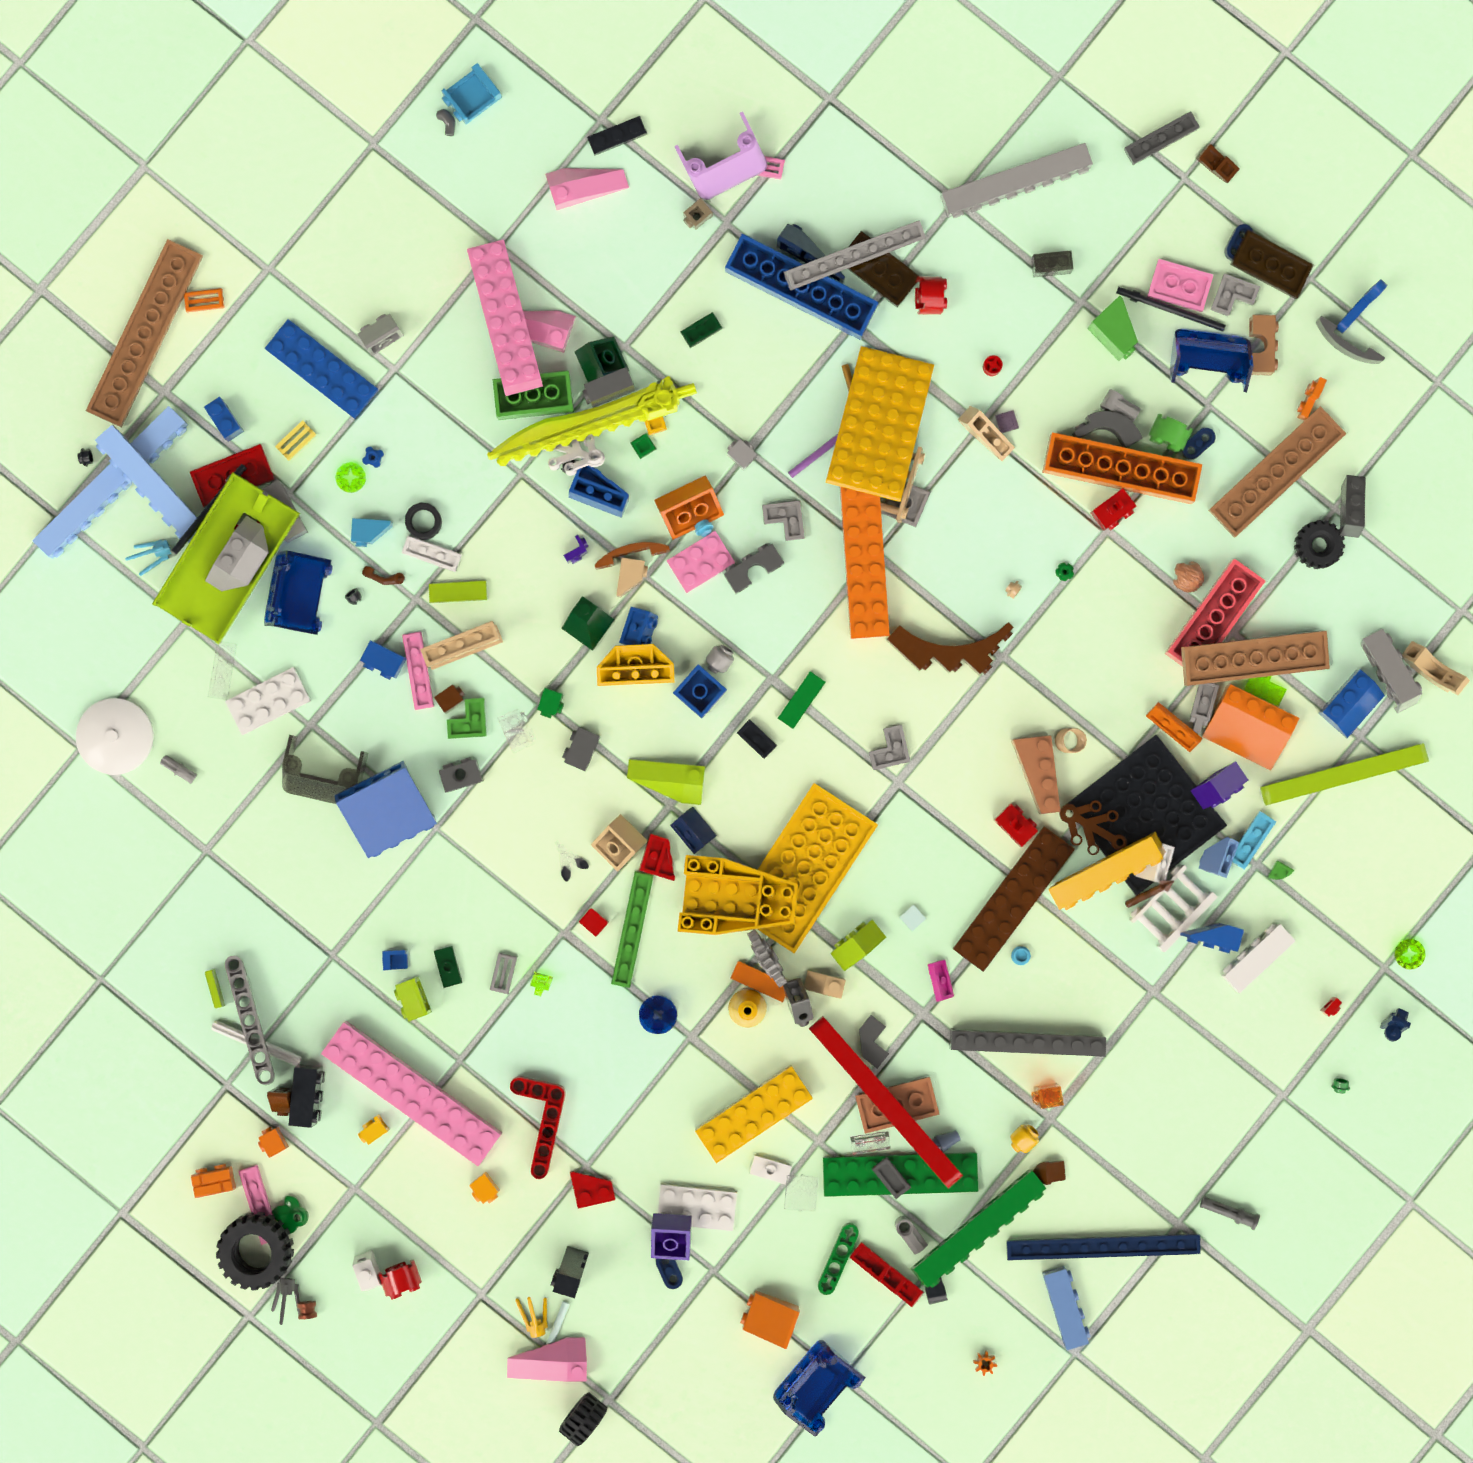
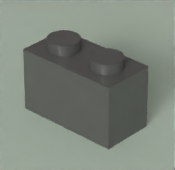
M578 727V730H573L570 737L572 744L570 748L566 747L562 758L565 759L564 763L586 772L600 736Z

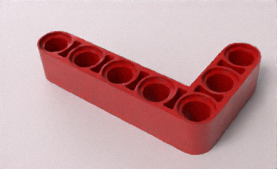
M517 1076L510 1083V1090L514 1094L546 1101L531 1165V1175L536 1179H543L548 1174L566 1090L559 1084ZM517 1080L522 1081L524 1089L516 1090L514 1082ZM536 1084L541 1085L543 1088V1093L540 1095L533 1092V1086ZM559 1089L562 1092V1097L555 1099L552 1096V1090ZM549 1108L557 1110L558 1115L555 1118L548 1116L547 1110ZM551 1127L553 1135L550 1137L545 1136L543 1129ZM547 1146L549 1154L546 1156L541 1155L539 1147ZM542 1165L545 1168V1173L537 1174L535 1166Z

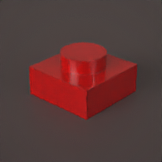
M1332 997L1320 1011L1325 1016H1334L1340 1011L1341 1008L1339 1006L1342 1002L1337 997Z

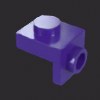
M576 535L575 538L580 546L563 555L568 564L571 562L572 564L578 563L582 560V556L588 553L586 548L589 546L584 537L580 538L579 535Z

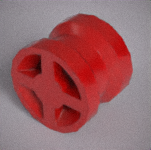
M991 355L985 359L982 368L987 376L993 377L1000 373L1003 363L998 356Z

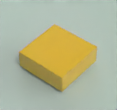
M663 416L645 421L649 436L667 430Z

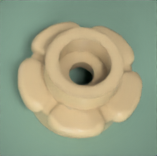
M1019 581L1011 582L1005 590L1007 597L1010 596L1014 599L1022 588L1018 584Z

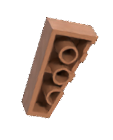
M1051 735L1011 740L1038 813L1061 812Z

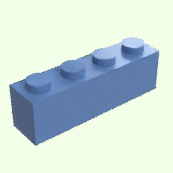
M1062 1266L1043 1272L1042 1275L1065 1349L1070 1350L1089 1344L1088 1338L1091 1336L1088 1327H1084L1082 1319H1085L1083 1310L1077 1306L1076 1301L1079 1300L1076 1289H1072L1070 1283L1073 1282L1071 1271H1067Z

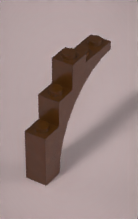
M1008 622L999 631L983 640L966 645L949 646L924 641L899 625L886 641L918 671L921 669L926 671L933 663L931 661L933 658L947 673L951 671L955 673L963 665L961 663L963 660L979 676L981 673L985 675L993 667L990 664L993 660L988 654L993 655L1000 648L998 644L1002 640L1006 642L1013 634L1011 630L1014 627Z

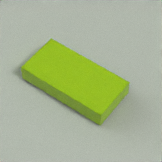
M215 969L205 971L214 1008L224 1007L225 1003Z

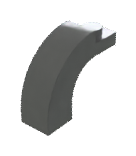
M1100 411L1088 415L1085 418L1088 424L1086 425L1085 422L1075 427L1076 431L1072 433L1073 437L1082 438L1096 430H1107L1117 437L1124 448L1137 443L1143 438L1138 428L1130 419L1111 411Z

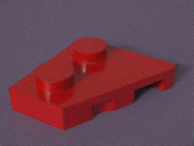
M649 834L639 871L675 881L669 839Z
M575 1171L570 1172L578 1209L616 1200L611 1180Z

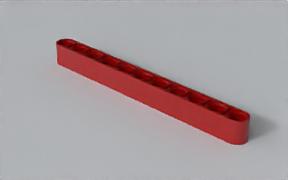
M822 1016L808 1028L949 1189L963 1175L825 1017Z

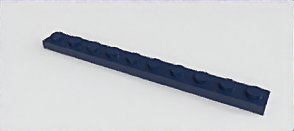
M1200 1234L1006 1240L1007 1261L1201 1254Z

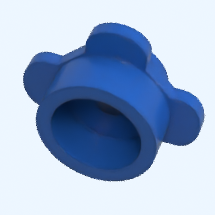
M367 447L365 450L366 455L362 459L363 464H370L374 468L380 467L381 457L384 456L383 451Z

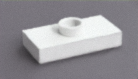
M755 1155L749 1174L787 1185L792 1166Z

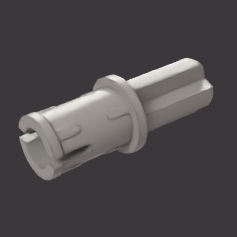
M167 755L163 756L160 761V765L173 772L174 776L181 777L189 784H192L198 775L185 767L184 763L180 764Z

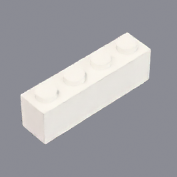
M1271 924L1265 930L1266 934L1262 938L1257 937L1250 944L1252 947L1248 951L1243 950L1236 957L1238 960L1233 965L1230 963L1222 970L1224 973L1221 977L1236 993L1240 994L1296 942L1281 924Z

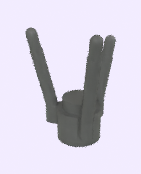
M280 1278V1283H277L271 1311H275L281 1292L280 1325L283 1324L287 1295H292V1291H294L296 1307L297 1303L300 1302L299 1284H295V1279Z

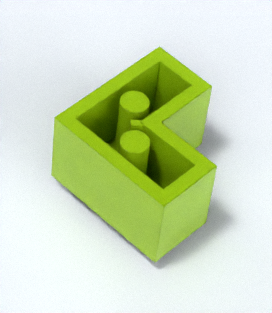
M873 919L868 923L863 921L855 928L856 932L853 930L845 936L847 940L844 941L842 938L834 944L835 949L830 954L844 971L867 956L887 938Z

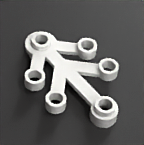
M591 434L583 441L584 445L588 447L589 452L583 451L579 441L576 439L571 442L573 447L559 444L554 450L566 454L557 458H550L548 465L551 470L555 471L563 463L582 458L580 461L570 462L564 466L566 474L572 476L576 474L577 469L585 466H601L605 461V455L602 451L596 449L594 445L595 439Z

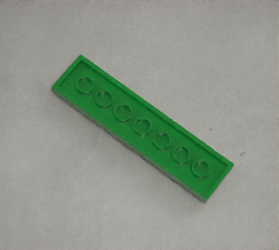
M977 1152L944 1153L963 1175L949 1189L919 1154L823 1157L824 1197L892 1195L872 1170L886 1156L911 1186L904 1194L978 1192Z

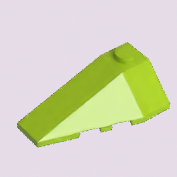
M629 759L627 779L680 803L701 805L705 767Z

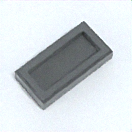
M887 1156L872 1168L895 1199H898L911 1188Z

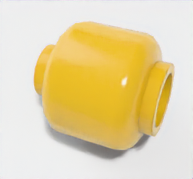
M1030 1124L1020 1125L1010 1135L1012 1148L1018 1153L1020 1151L1023 1153L1030 1152L1039 1143L1038 1131Z

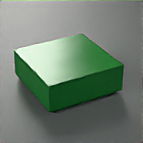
M647 433L630 442L640 460L656 450Z

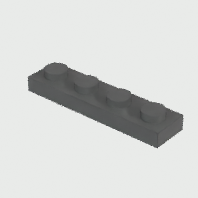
M1190 111L1126 146L1124 151L1134 166L1199 130L1200 126Z

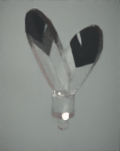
M559 841L555 842L557 845L556 849L561 854L560 871L564 881L568 882L570 880V863L580 869L589 868L585 859L570 851H566L563 844H560Z

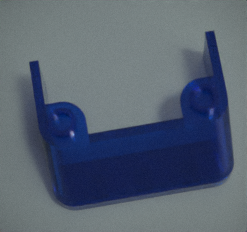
M1187 329L1175 331L1170 361L1171 383H1175L1176 375L1183 376L1187 374L1189 368L1226 373V377L1232 383L1241 382L1243 392L1247 393L1254 367L1251 342L1247 338Z

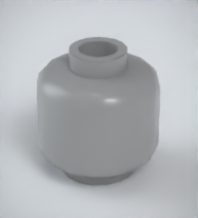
M724 645L714 646L706 657V662L709 665L707 668L715 674L727 672L734 662L733 652Z

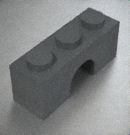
M767 543L757 549L758 553L753 556L750 553L741 559L742 563L737 566L734 563L725 569L724 577L735 595L752 585L748 577V571L751 567L761 566L769 575L784 565V561L773 544L769 546Z

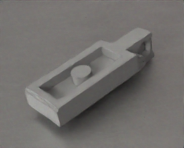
M1207 683L1198 685L1189 721L1193 722L1192 730L1198 735L1201 733L1202 725L1207 726V723L1210 721L1219 688L1218 684Z

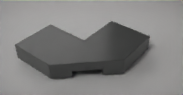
M870 1015L859 1028L861 1053L865 1060L878 1069L889 1053L874 1041L886 1026Z

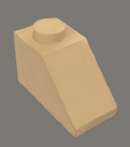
M622 558L617 597L621 598L643 581V577L647 578L648 566H645V561Z
M808 970L804 987L808 991L842 999L846 980Z

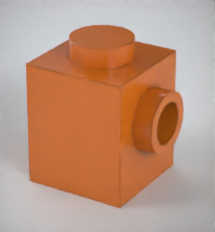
M270 1126L261 1131L263 1135L258 1137L260 1149L262 1152H266L269 1158L289 1147L279 1127L273 1129Z

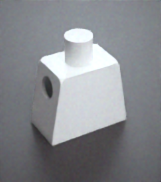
M373 1250L355 1256L352 1267L360 1290L367 1292L382 1286L378 1277L380 1269Z

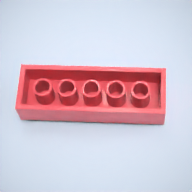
M1235 558L1231 560L1164 654L1183 667L1181 647L1223 642L1263 586L1265 580Z

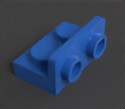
M630 607L619 643L623 645L651 644L653 631L658 624V615L646 610Z

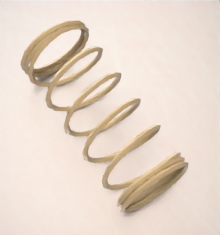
M1078 728L1062 729L1055 736V745L1063 753L1081 752L1087 744L1086 734ZM1069 731L1074 732L1077 737V745L1072 750L1067 749L1064 744V737Z

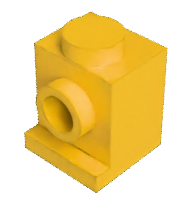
M379 1114L374 1117L375 1122L371 1119L362 1126L363 1130L358 1133L363 1143L367 1142L369 1145L390 1130Z

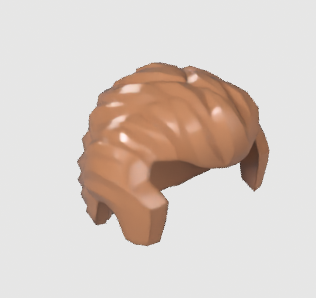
M1194 561L1188 564L1178 563L1174 570L1177 579L1173 580V584L1184 592L1197 591L1204 582V574L1200 565Z

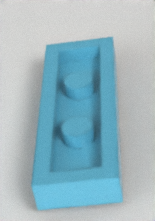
M1259 811L1240 839L1233 863L1245 870L1276 821Z

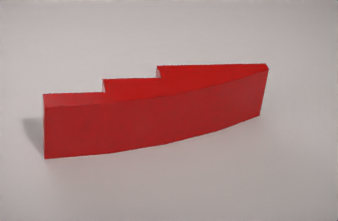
M862 1242L849 1257L912 1308L925 1293Z

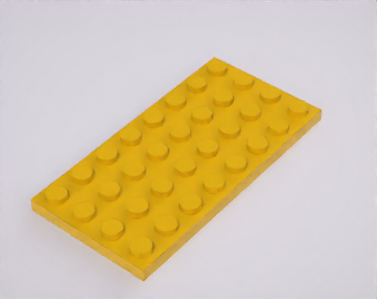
M864 346L860 347L825 483L901 502L934 364Z
M813 783L757 869L798 884L795 923L757 930L795 954L878 824Z

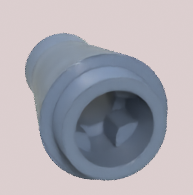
M955 1130L936 1135L931 1140L944 1153L954 1144L961 1141V1138Z

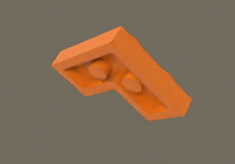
M1319 377L1317 380H1313L1311 384H1308L1304 393L1307 396L1304 401L1300 402L1297 408V412H1299L1297 418L1303 421L1308 418L1315 400L1320 397L1327 379Z

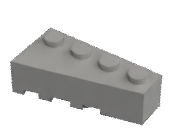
M1381 629L1363 638L1360 645L1371 666L1377 667V677L1380 682L1386 684V694L1389 700L1395 701L1397 707L1394 709L1399 714L1416 705L1423 690L1418 681L1415 682L1411 676L1413 673L1408 665L1405 666L1402 661L1403 656L1399 649L1394 648L1390 634L1388 632L1385 633L1384 629Z

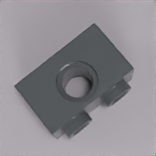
M472 757L460 760L461 764L454 766L453 763L442 766L443 769L439 770L445 793L484 782L476 759L472 760ZM459 769H463L466 773L462 780L456 778V771Z

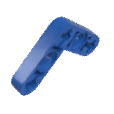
M1382 279L1375 283L1337 324L1336 329L1343 334L1388 285Z

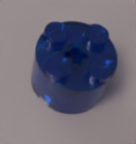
M658 994L648 997L639 1009L640 1024L647 1032L652 1034L667 1033L674 1027L677 1021V1007L665 995ZM654 1010H657V1011H660V1010H661V1011L663 1012V1013H662V1017H663V1018L660 1019V1018L658 1017V1018L655 1019V1018H654V1015H655Z

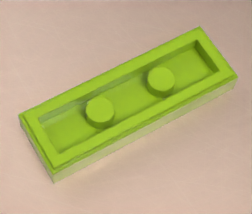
M486 581L429 584V603L487 600Z

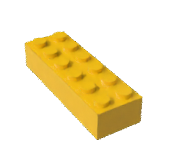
M1156 832L1054 883L1048 890L1058 909L1065 908V910L1074 907L1078 900L1086 901L1093 897L1097 890L1101 893L1109 889L1113 882L1116 881L1119 884L1125 881L1129 874L1137 875L1146 868V865L1150 864L1152 867L1162 862L1166 851Z
M790 1065L697 1127L695 1132L717 1164L805 1105L813 1097L792 1065Z

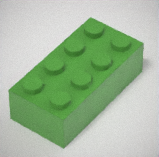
M569 371L542 373L540 376L543 387L508 396L505 395L501 378L492 379L498 421L574 412Z

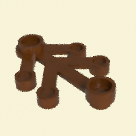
M1092 801L1088 805L1077 808L1072 804L1062 806L1059 816L1063 822L1068 824L1072 845L1078 846L1083 841L1081 835L1077 832L1076 823L1083 827L1088 845L1087 852L1090 855H1097L1099 853V846L1095 844L1092 832L1110 841L1111 846L1115 850L1126 847L1127 839L1123 835H1113L1096 825L1107 821H1116L1118 819L1116 811L1110 810L1107 814L1085 819L1080 814L1089 811L1099 812L1102 805L1099 801ZM1093 803H1097L1099 805V808L1097 810H1094L1092 808ZM1067 810L1072 811L1073 814L1071 817L1066 816ZM1111 812L1115 814V819L1113 820L1109 818ZM1075 836H1078L1080 839L1077 844L1073 842ZM1117 839H1122L1123 844L1121 846L1116 844ZM1091 846L1096 847L1097 850L1095 853L1090 852Z

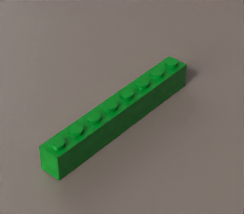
M1027 1170L910 1269L924 1287L928 1288L930 1286L933 1288L941 1281L939 1279L944 1274L949 1275L955 1270L954 1266L959 1261L961 1263L966 1261L970 1257L969 1253L974 1249L977 1251L984 1246V1241L989 1236L990 1238L996 1236L1000 1232L999 1228L1004 1224L1005 1226L1009 1225L1015 1219L1013 1216L1018 1212L1021 1214L1026 1211L1031 1201L1039 1200L1044 1195L1043 1191L1046 1190V1187L1032 1170Z

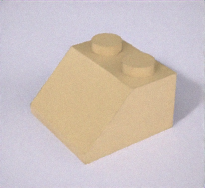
M620 814L593 841L591 846L618 872L644 846L647 840Z

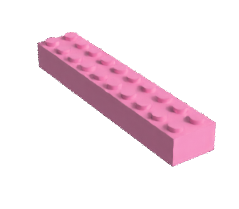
M348 1021L342 1023L321 1053L476 1166L482 1163L503 1133Z

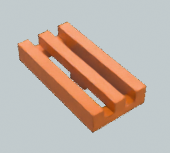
M222 288L185 292L184 294L185 310L187 313L225 308ZM218 294V297L196 300H189L188 298ZM219 301V304L189 307V305Z

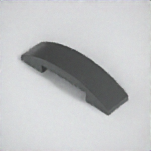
M1320 316L1317 319L1316 325L1321 334L1342 354L1369 364H1380L1384 361L1385 357L1369 347L1365 352H1362L1335 334L1334 331L1337 325L1325 317Z

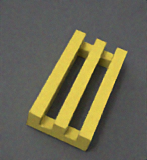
M302 420L275 447L290 461L316 434ZM303 427L305 428V429H304L298 436H296L284 449H282V447H283L295 434H297ZM307 432L310 433L290 454L286 453Z

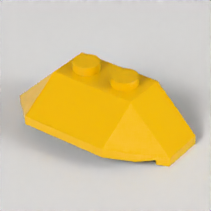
M654 644L615 645L596 667L597 686L675 683L674 663Z

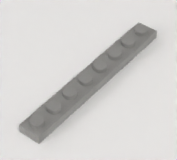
M918 220L785 271L784 275L790 290L923 240L926 236L921 222Z

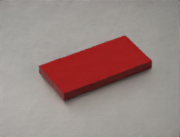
M261 444L190 471L191 478L204 508L226 483V478L235 472L240 464L247 468L241 477L257 487L275 480Z

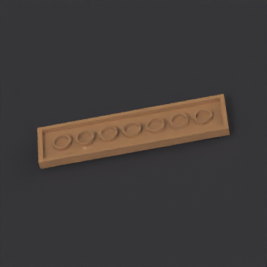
M1320 406L1208 511L1234 538L1237 537L1346 435V432Z
M1327 631L1181 647L1184 686L1330 669Z

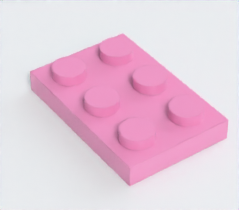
M1158 259L1147 296L1203 312L1213 274Z
M714 531L668 559L667 563L685 592L689 593L723 572L727 567L734 564L735 561L717 532Z

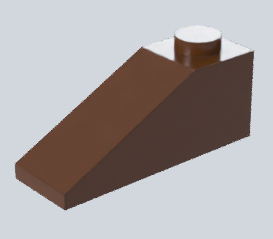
M276 1087L267 1092L271 1111L277 1112V1116H289L292 1088Z

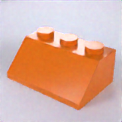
M706 475L654 500L673 540L695 530V525L702 520L711 522L724 516Z

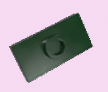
M711 312L680 331L691 349L723 328L714 313Z
M453 946L433 951L443 988L463 983Z

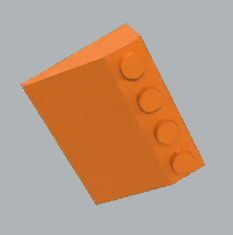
M1229 684L1226 685L1202 737L1271 771L1300 718Z

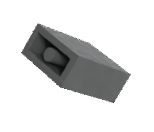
M625 367L584 384L585 390L582 392L587 405L591 403L592 408L632 393L635 391L628 369Z

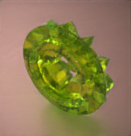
M349 462L342 464L337 469L335 479L341 490L354 493L364 486L366 474L359 464ZM350 470L352 475L358 477L352 479L351 485L348 479L343 478L349 475Z
M1405 939L1400 941L1397 947H1395L1394 957L1397 964L1402 968L1412 970L1423 964L1426 953L1419 941ZM1409 948L1410 951L1417 953L1412 955L1410 960L1408 957L1402 956V954L1408 952Z

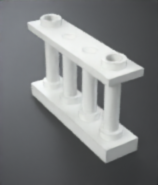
M1177 865L1173 868L1168 880L1175 881L1178 878L1198 897L1199 903L1195 907H1190L1170 888L1168 892L1164 890L1150 897L1141 908L1136 907L1130 913L1132 917L1129 921L1135 923L1139 920L1158 939L1159 945L1157 948L1163 953L1181 937L1180 933L1185 932L1218 898L1213 892L1203 893L1183 873L1187 869L1185 865L1180 867ZM1164 892L1185 912L1186 916L1182 921L1176 920L1157 901ZM1150 906L1171 925L1173 930L1168 935L1166 933L1163 934L1143 915Z

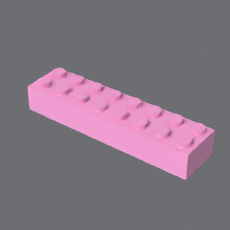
M504 239L468 248L470 264L505 395L508 396L543 387Z

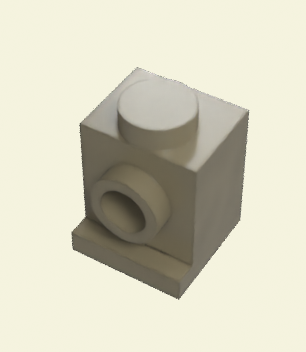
M700 198L683 212L685 217L683 221L688 228L693 227L697 230L713 217V212ZM695 214L700 215V219L695 220L693 216Z

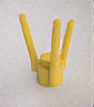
M531 1297L527 1298L531 1321H528L519 1299L516 1298L515 1302L524 1320L527 1332H530L531 1338L545 1335V1328H548L547 1298L543 1299L542 1322L541 1319H536Z

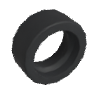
M420 502L408 509L405 515V526L413 537L427 540L439 533L442 526V518L433 505ZM427 510L432 513L435 521L431 530L419 532L413 527L412 518L418 511Z

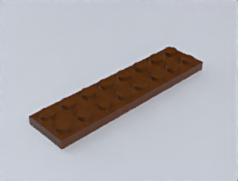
M1043 826L952 949L984 972L1075 849Z

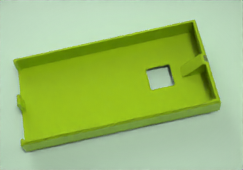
M233 472L152 605L159 607L182 621L185 625L194 628L220 645L301 513ZM246 513L259 521L263 526L269 553L249 585L221 591L205 580L213 564L234 533V527L242 514Z

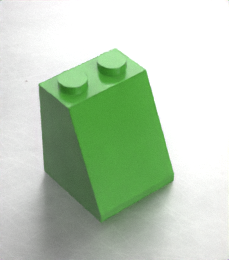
M1119 296L1087 328L1118 361L1122 358L1125 360L1129 358L1136 350L1135 345L1138 342L1123 298Z

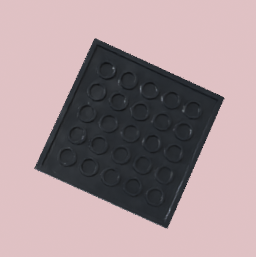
M1157 734L1066 803L1072 804L1077 808L1088 805L1092 801H1099L1102 805L1099 812L1089 811L1080 814L1085 819L1107 814L1110 810L1116 811L1118 813L1116 821H1107L1096 825L1113 835H1123L1127 839L1126 846L1156 832L1161 843L1175 847L1168 871L1227 826L1214 808L1212 809L1210 806L1203 809L1190 791L1196 787V784ZM1093 803L1092 808L1094 810H1097L1099 808V805L1097 803ZM1111 812L1109 818L1111 820L1115 819V814ZM1092 832L1095 844L1099 846V850L1105 857L1118 851L1111 846L1110 841ZM1117 839L1116 844L1118 846L1123 844L1122 839ZM1133 873L1129 874V877L1124 881L1135 896L1154 883L1153 881L1136 877Z

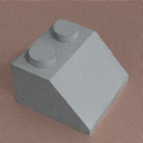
M390 313L379 316L376 319L377 322L372 325L367 324L360 329L361 332L357 333L371 356L404 337Z

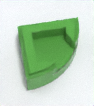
M1276 861L1267 877L1274 880L1284 879L1290 876L1294 870Z

